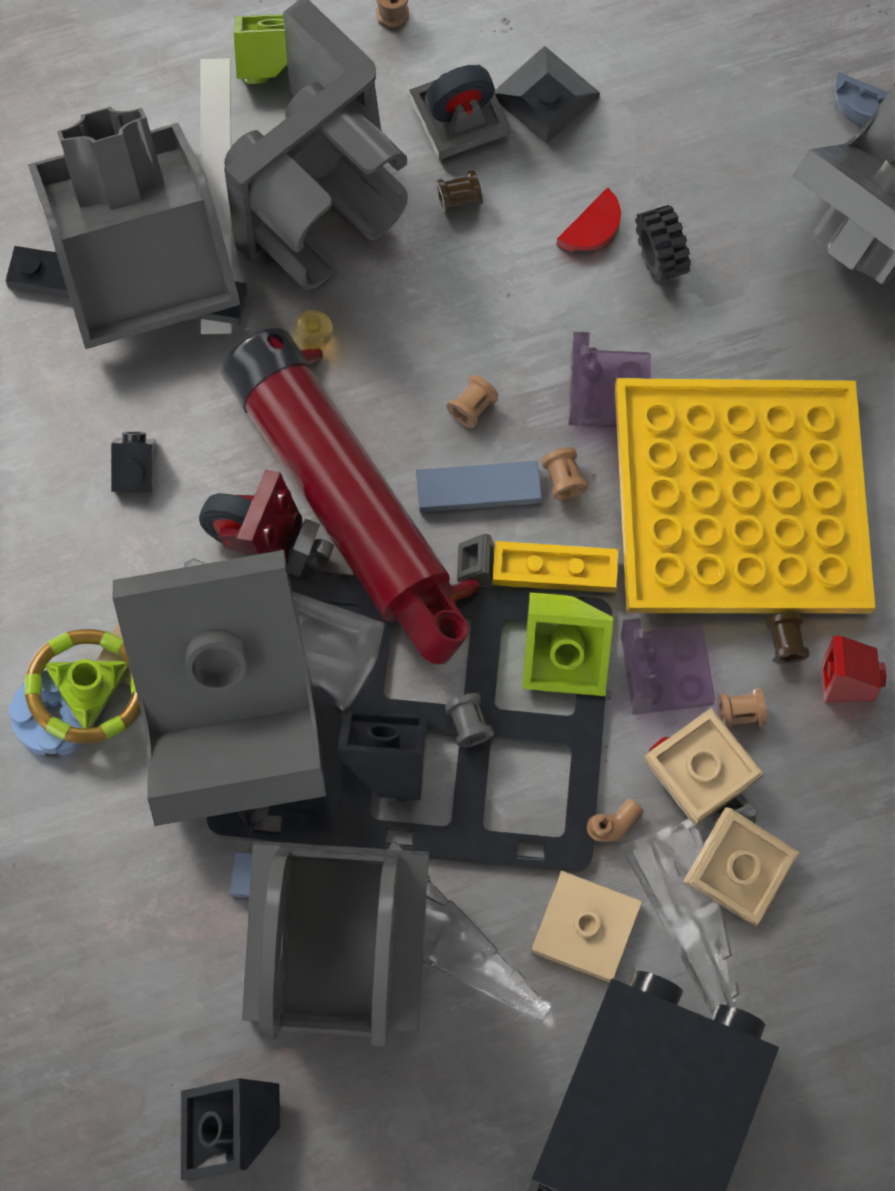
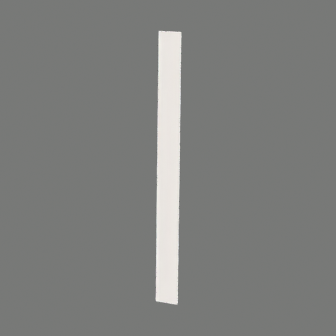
M230 58L200 59L201 168L215 205L231 266V215L224 172V160L231 148ZM201 319V334L232 333V324Z

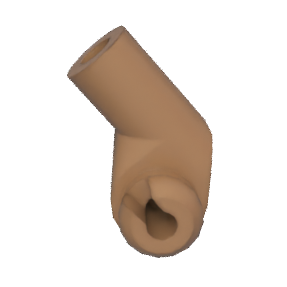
M628 798L615 814H597L592 816L587 823L588 834L597 842H618L623 839L643 814L644 810L635 801Z

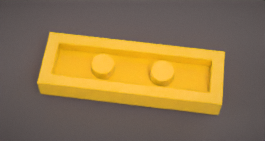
M495 541L492 585L616 593L618 549Z

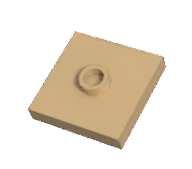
M712 708L644 755L643 761L694 826H697L759 781L764 775Z
M725 807L683 882L747 923L758 927L800 852L738 812Z
M561 871L531 953L610 983L611 978L614 979L642 901Z

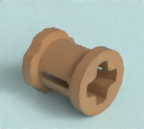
M375 0L378 5L375 13L379 25L390 30L398 29L405 25V22L409 19V8L407 6L409 0Z
M472 375L468 379L466 389L457 399H451L447 403L446 408L458 423L472 429L478 423L477 417L489 404L496 403L499 394L488 381L478 375Z
M572 447L556 449L541 459L542 466L548 469L554 485L552 489L554 499H570L588 489L587 481L581 478L575 462L577 452Z
M761 688L754 689L752 694L728 696L726 693L718 694V715L728 730L731 729L732 725L748 723L765 726L767 710Z

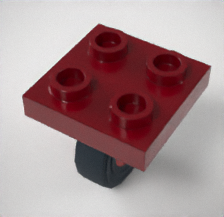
M266 469L255 495L225 493L211 495L204 503L199 514L200 526L208 535L222 543L224 548L244 553L245 556L284 550L286 563H288V551L294 537L299 535L303 521L302 515L299 513L291 491L288 489L281 472Z

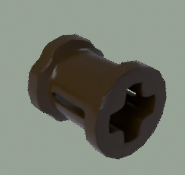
M474 170L468 171L467 176L450 181H444L441 178L435 181L439 203L444 214L451 213V209L469 203H474L476 206L483 204L481 186Z
M782 613L766 620V628L772 633L775 652L771 655L773 662L777 664H793L809 657V649L804 647L800 626L804 622L801 614Z

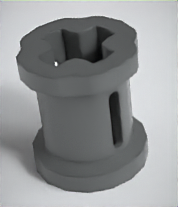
M469 693L456 697L445 705L447 715H452L459 734L456 738L457 744L462 748L483 743L494 734L492 727L486 725L479 706L481 698L478 693Z

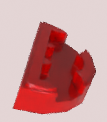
M609 187L557 238V246L574 253L575 250L588 251L592 249L595 252L612 242L619 231L621 208L618 198Z

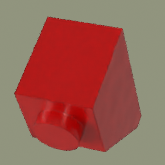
M833 636L821 662L825 703L875 701L881 687L886 686L887 680L886 666L884 662H879L877 648L844 636Z

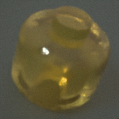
M307 310L296 318L293 330L297 346L301 350L308 348H320L322 351L327 350L333 340V326L328 315L318 310Z

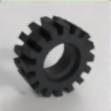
M665 205L637 214L635 222L637 224L636 233L639 236L637 239L638 244L642 248L641 254L646 260L647 270H650V275L655 279V282H662L688 274L690 272L689 266H691V260L688 257L690 251L686 246L687 238L686 235H683L682 223L678 222V215L674 212L673 207Z

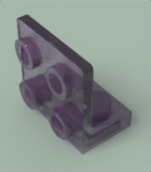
M574 331L571 348L568 425L617 428L616 379H651V354L647 352L597 350V347H589L590 332Z
M640 618L623 620L620 640L632 715L711 706L714 704L715 693L702 625L642 631Z

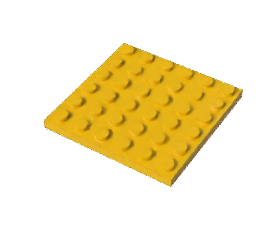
M616 379L615 403L627 613H873L876 607L856 381Z

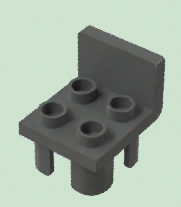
M298 0L283 12L289 87L293 95L285 112L286 119L265 136L258 130L250 131L241 136L226 154L224 172L235 246L250 261L266 251L303 289L310 290L329 279L335 273L336 267L334 259L307 234L308 229L322 214L329 210L332 204L367 239L375 240L379 238L399 219L408 201V194L404 186L383 165L388 162L395 170L399 171L407 165V156L382 132L375 88V63L310 0Z

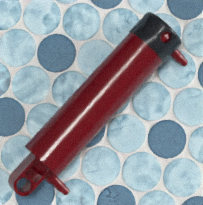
M281 328L266 329L241 341L224 359L220 370L223 380L244 412L249 414L382 618L389 622L398 620L420 654L427 661L438 665L447 663L469 634V626L454 603L478 592L480 589L479 582L473 579L453 585L449 583L450 577L448 572L313 373L310 364L323 358V351L320 348L300 350L289 332Z

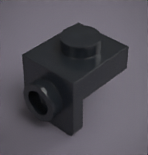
M128 431L122 432V438H116L111 443V492L152 493L154 491V449L156 448V439H146V432Z

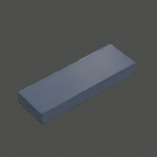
M538 461L416 470L420 513L541 504Z

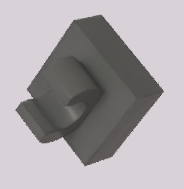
M305 518L287 563L289 574L300 577L305 563L313 570L324 572L334 544L323 539L315 540L321 524Z

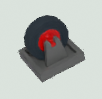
M480 64L455 68L442 74L432 82L409 89V99L438 160L510 134V124L494 94L495 87L492 78L486 68Z

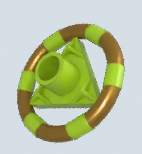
M77 629L58 635L47 641L38 650L31 660L25 675L24 697L33 718L46 732L63 741L90 744L115 737L124 732L137 719L141 709L131 673V698L120 715L98 727L92 728L127 672L128 667L131 672L123 639L109 631ZM80 644L100 645L119 655L124 660L93 661L81 659L76 662H49L54 656ZM45 668L81 728L73 727L53 717L44 706L41 691L42 673Z

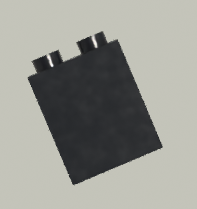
M634 971L629 985L611 978L532 1176L528 1191H726L779 1050V1046L761 1039L766 1024L755 1015L729 1005H716L711 1019L678 1006L683 990L675 983L649 972Z

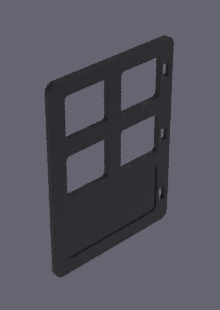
M302 570L300 577L289 574L316 702L322 744L326 796L284 803L263 817L281 819V832L254 830L256 823L247 828L237 812L207 817L208 828L214 836L254 842L264 841L429 852V859L579 873L589 867L593 857L594 839L588 834L587 823L592 816L596 815L606 696L576 694L575 711L569 716L502 710L495 705L502 627L506 623L527 624L530 592L480 587L478 592L454 603L462 616L471 623L464 695L469 693H478L480 695V709L486 725L492 727L494 734L490 739L478 745L465 748L459 747L451 822L446 826L374 819L370 814L373 791L337 757V748L344 709L428 715L427 734L448 735L457 738L459 734L452 715H447L446 704L390 699L384 695L392 622L385 621L355 575ZM573 596L612 616V609L606 601L599 598ZM499 740L561 746L570 750L571 760L565 830L562 836L549 837L489 831L484 827L483 819L490 747L493 742ZM387 831L413 832V845L386 843ZM519 843L544 845V858L517 855Z

